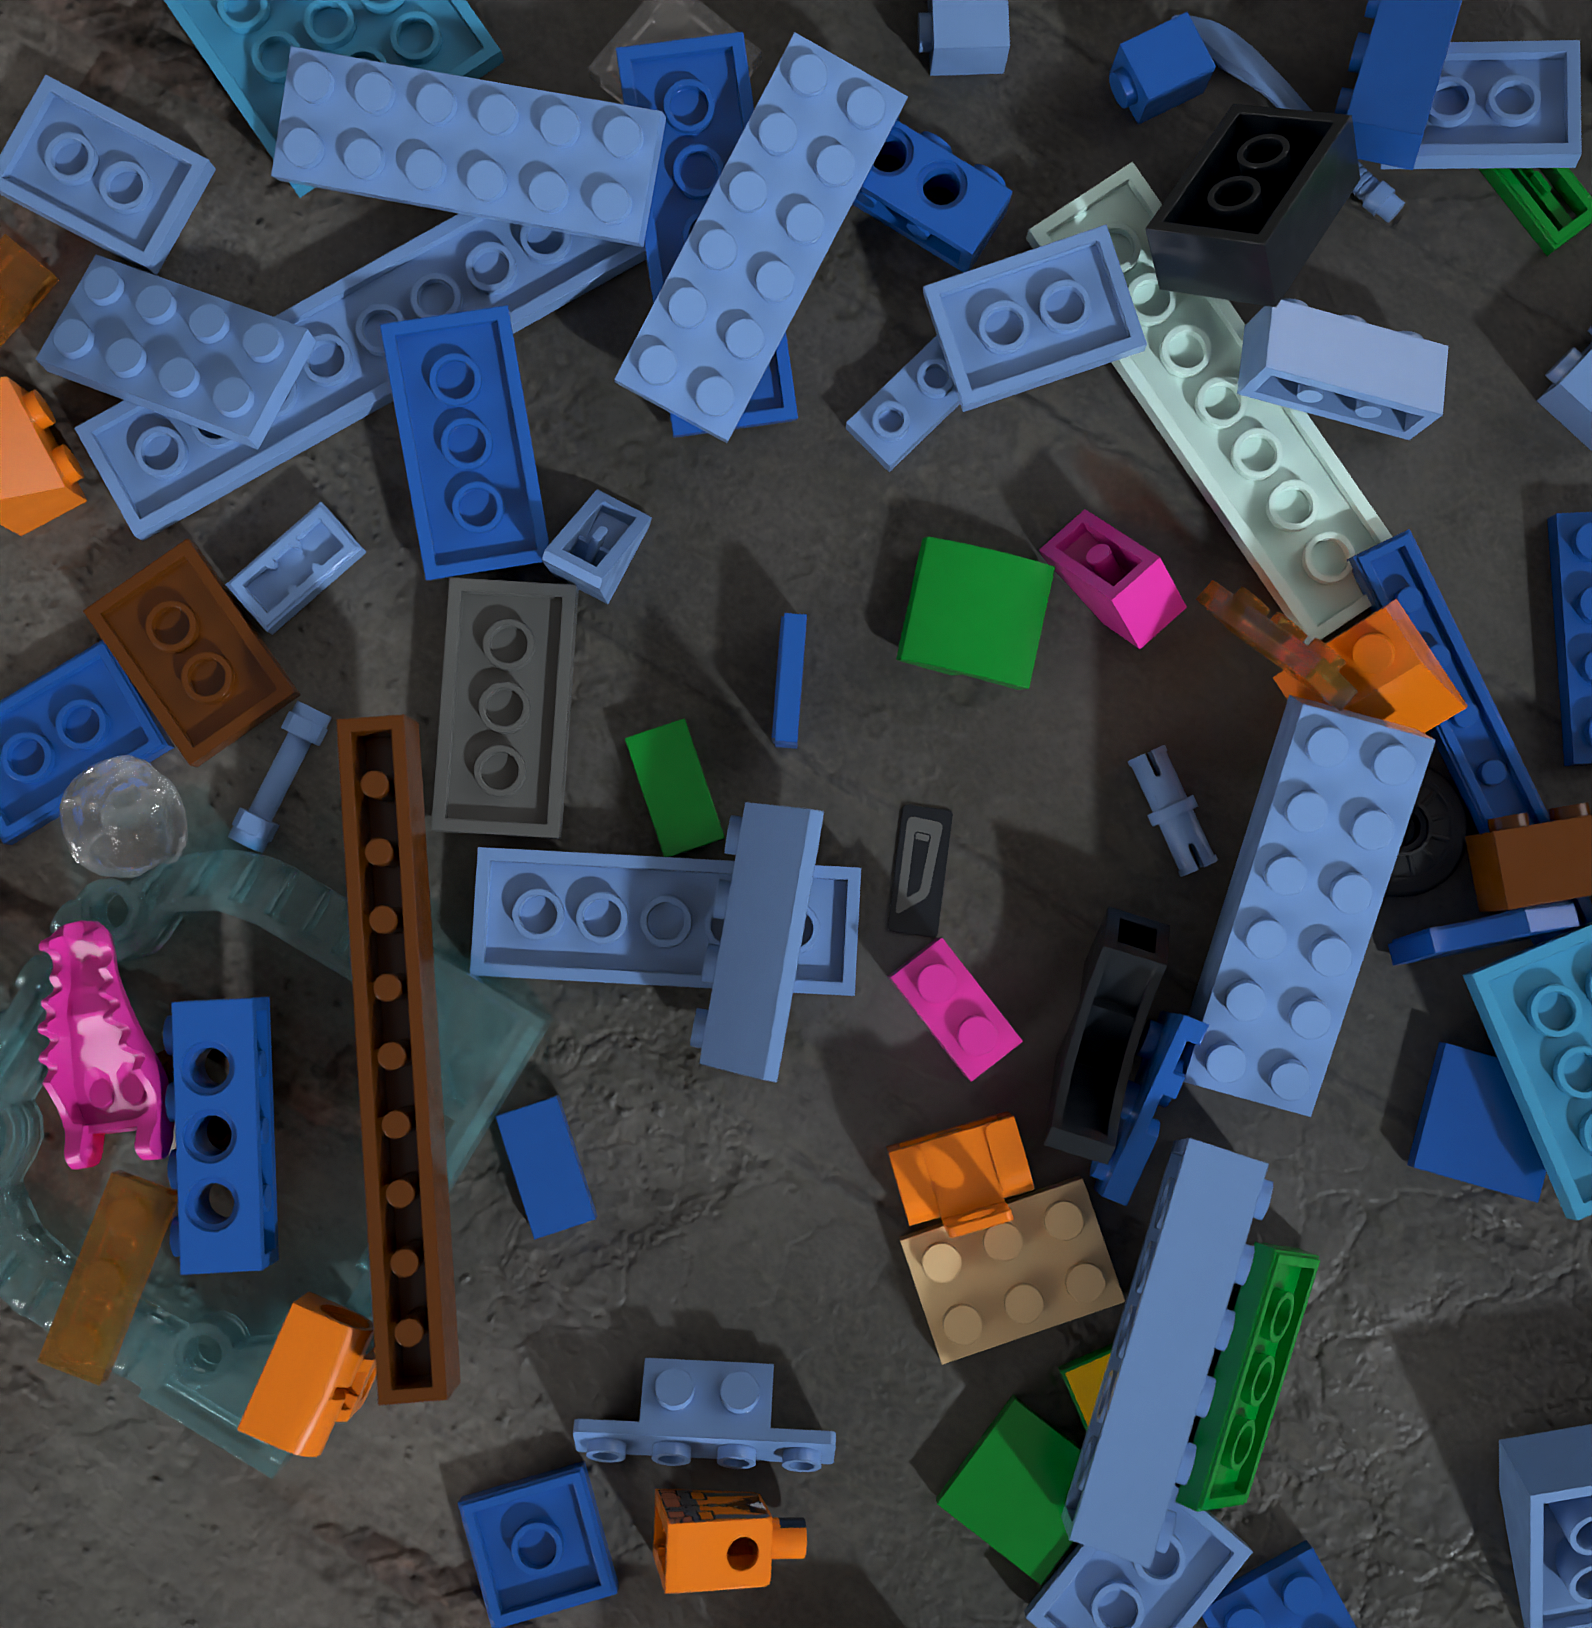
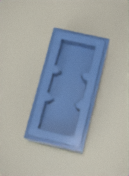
M319 502L225 585L268 633L273 635L367 552L326 505Z

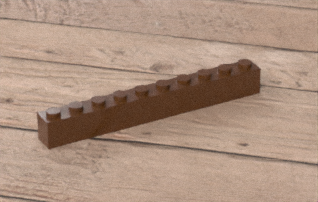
M404 714L336 719L378 1405L443 1401L449 1399L461 1383L419 723Z

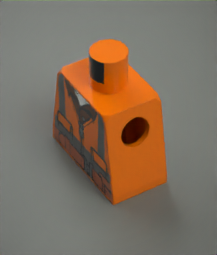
M655 1489L653 1557L665 1594L765 1587L771 1581L772 1559H804L806 1556L807 1530L804 1517H772L760 1494L735 1491Z

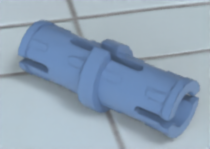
M1166 745L1147 753L1158 775L1157 777L1145 753L1127 761L1129 766L1132 767L1153 812L1147 815L1152 827L1159 825L1179 869L1180 877L1199 870L1189 850V845L1200 867H1206L1218 861L1193 809L1198 807L1194 795L1187 797L1167 754Z

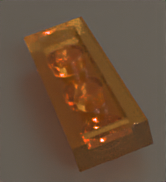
M1212 580L1196 598L1232 634L1341 712L1358 693V690L1339 673L1346 664L1343 658L1316 637L1308 646L1304 644L1303 641L1308 636L1279 611L1271 619H1268L1266 616L1271 610L1244 587L1241 586L1235 594H1232Z
M123 1170L111 1172L37 1362L98 1386L109 1379L178 1202V1191Z

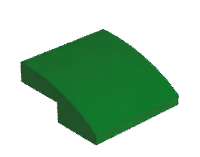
M933 537L922 538L896 660L951 676L963 674L1016 690L1029 689L1055 566L970 544Z

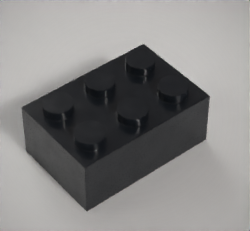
M1233 104L1145 228L1159 289L1277 307L1360 180L1352 115Z

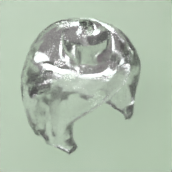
M122 755L99 761L79 773L69 783L61 798L59 808L60 823L68 850L77 863L98 876L121 879L125 877L146 876L149 873L157 872L161 868L169 867L172 863L178 861L188 842L186 811L178 790L167 777L159 773L144 759L131 755Z

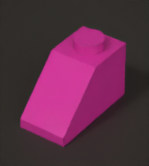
M1086 509L1039 549L1044 560L1049 565L1055 566V572L1104 625L1138 649L1145 646L1187 608L1158 555Z

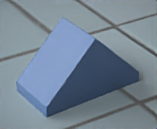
M597 489L544 551L542 561L555 578L569 585H576L579 590L609 604L649 528L652 517Z

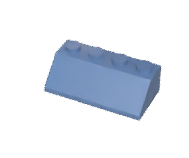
M745 802L743 817L735 815L730 817L724 853L736 855L732 881L719 880L713 918L725 919L720 945L708 943L702 973V982L713 984L709 1010L696 1009L690 1047L702 1049L699 1064L761 1080L777 1082L824 811Z

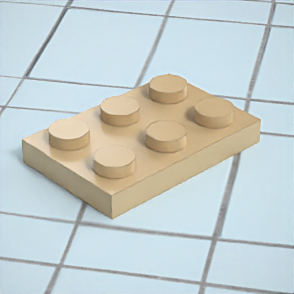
M1076 1176L1006 1200L1005 1202L1011 1208L1014 1219L1012 1221L954 1238H949L943 1223L899 1237L942 1365L1125 1302L1084 1180L1081 1176Z

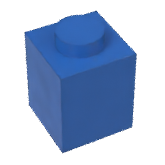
M1185 12L1121 43L1115 56L1111 73L1109 74V83L1117 103L1124 109L1129 107L1139 125L1203 94L1216 65L1188 12Z

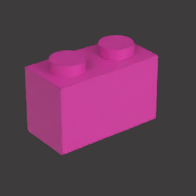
M942 937L934 939L887 976L962 1074L971 1082L1023 1042Z

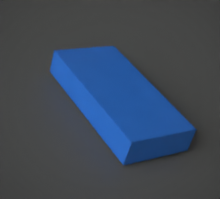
M784 613V617L781 616L772 727V743L775 744V747L797 749L807 628L806 614Z
M556 1095L495 1116L534 1240L595 1220L598 1215L560 1096Z

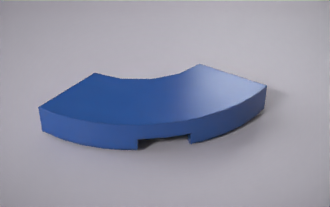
M1568 901L1522 907L1480 919L1428 928L1393 939L1392 943L1388 944L1392 964L1395 966L1505 945L1580 926L1574 903L1569 904Z

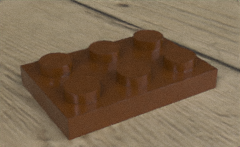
M188 538L83 610L190 766L199 767L301 695L197 545Z

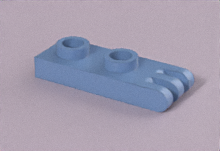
M937 335L846 422V430L888 472L901 462L960 405Z

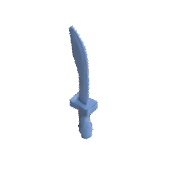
M1190 16L1212 60L1222 70L1250 85L1263 94L1277 108L1312 111L1267 60L1238 34L1212 20ZM1358 162L1360 180L1352 193L1362 200V207L1373 216L1377 214L1389 223L1402 209L1405 202L1394 194L1395 189L1384 180L1378 181L1375 176Z

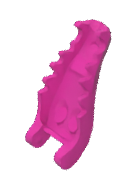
M77 921L64 924L52 935L41 940L38 945L39 951L47 952L53 962L52 973L49 976V980L53 985V992L41 1000V1006L46 1010V1018L38 1025L37 1030L38 1033L49 1037L50 1041L49 1045L39 1054L38 1059L40 1063L48 1068V1073L42 1084L52 1098L62 1119L65 1131L64 1157L66 1163L72 1170L97 1166L102 1159L105 1134L136 1131L135 1151L142 1160L164 1159L170 1153L174 1136V1122L169 1121L165 1106L166 1090L169 1081L165 1069L137 1020L118 972L113 937L108 929L99 921Z

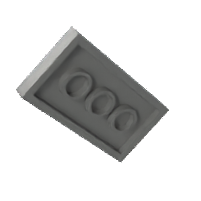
M450 577L432 831L562 839L579 589L576 585Z

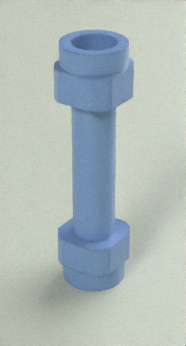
M298 700L296 701L292 711L288 712L281 726L288 733L249 810L239 808L232 822L233 827L228 835L229 838L255 851L264 852L268 842L272 841L279 827V824L272 820L311 744L321 745L328 731L326 728L332 717Z

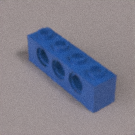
M898 117L878 156H894L903 166L893 172H883L873 165L852 205L961 272L970 271L1007 214L1013 191L1006 187L1003 178L991 168L982 164L971 166L953 155L951 147L939 136L927 131L919 134L899 122ZM934 187H943L952 192L956 199L947 205H937L929 201L924 193Z
M270 996L171 1002L172 1015L167 1016L165 1019L163 1041L166 1053L173 1055L174 1082L168 1084L165 1097L167 1117L170 1122H175L176 1149L171 1150L168 1158L169 1184L172 1189L178 1190V1216L173 1218L170 1227L172 1254L175 1257H180V1275L261 1271L279 1260ZM214 1048L223 1052L229 1061V1073L222 1084L212 1081L205 1070L206 1057ZM214 1115L223 1118L231 1128L232 1138L226 1150L216 1148L209 1141L207 1127ZM215 1183L224 1185L233 1195L234 1208L229 1217L216 1213L210 1204V1190Z

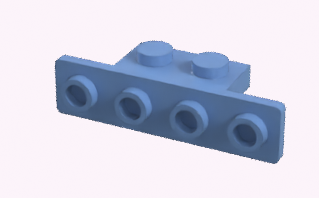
M645 1358L639 1422L575 1419L573 1426L576 1450L586 1452V1456L589 1459L598 1462H620L628 1454L652 1456V1461L669 1466L686 1465L690 1463L691 1458L717 1459V1464L726 1468L747 1469L754 1467L756 1461L782 1462L783 1468L795 1472H813L819 1470L821 1464H833L836 1433L833 1431L771 1428L774 1364Z

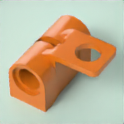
M1008 1111L886 1146L909 1226L941 1217L949 1238L1012 1221L1014 1218L1011 1208L1004 1198L1034 1190L1030 1168L1016 1120Z
M310 1291L294 1301L237 1430L295 1455L304 1457L320 1456L335 1422H347L362 1407L375 1380V1347L366 1354L374 1335L373 1322L349 1308Z

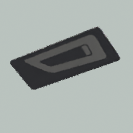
M905 805L903 807L888 922L889 931L936 937L938 935L953 818L952 811L914 805Z

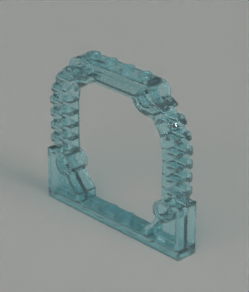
M227 849L202 851L163 862L147 870L134 880L98 879L87 884L75 900L67 901L56 913L50 925V932L54 933L64 924L77 921H99L108 929L113 937L118 964L122 961H139L158 952L172 936L184 915L223 912L257 924L352 981L347 898L284 861L248 851ZM120 895L127 904L128 914L125 921L115 928L107 917V907L114 896ZM433 947L443 1111L445 1115L456 1121L445 1138L448 1189L450 1194L554 1019L483 976L471 974L468 967ZM43 951L41 955L38 954L32 957L23 967L16 980V987L20 989L8 1010L0 1011V1297L20 1316H25L43 1327L46 1332L54 1337H59L77 1348V1351L85 1356L92 1357L110 1368V1371L121 1378L124 1377L141 1387L142 1390L137 1397L273 1479L289 1463L293 1454L240 1432L237 1428L279 1333L250 1336L245 1323L236 1315L226 1311L210 1312L192 1323L176 1317L72 1254L42 1226L28 1195L23 1178L35 1160L44 1138L43 1116L35 1098L43 1087L42 1083L48 1073V1068L40 1063L38 1058L39 1054L50 1042L49 1037L38 1033L37 1030L38 1025L46 1018V1010L41 1006V1000L53 992V985L49 980L53 969V962L50 955ZM367 1246L355 1268L364 1275L345 1307L365 1316L373 1322L369 1246ZM201 1335L213 1337L219 1343L222 1355L220 1363L208 1362L201 1356L198 1347Z

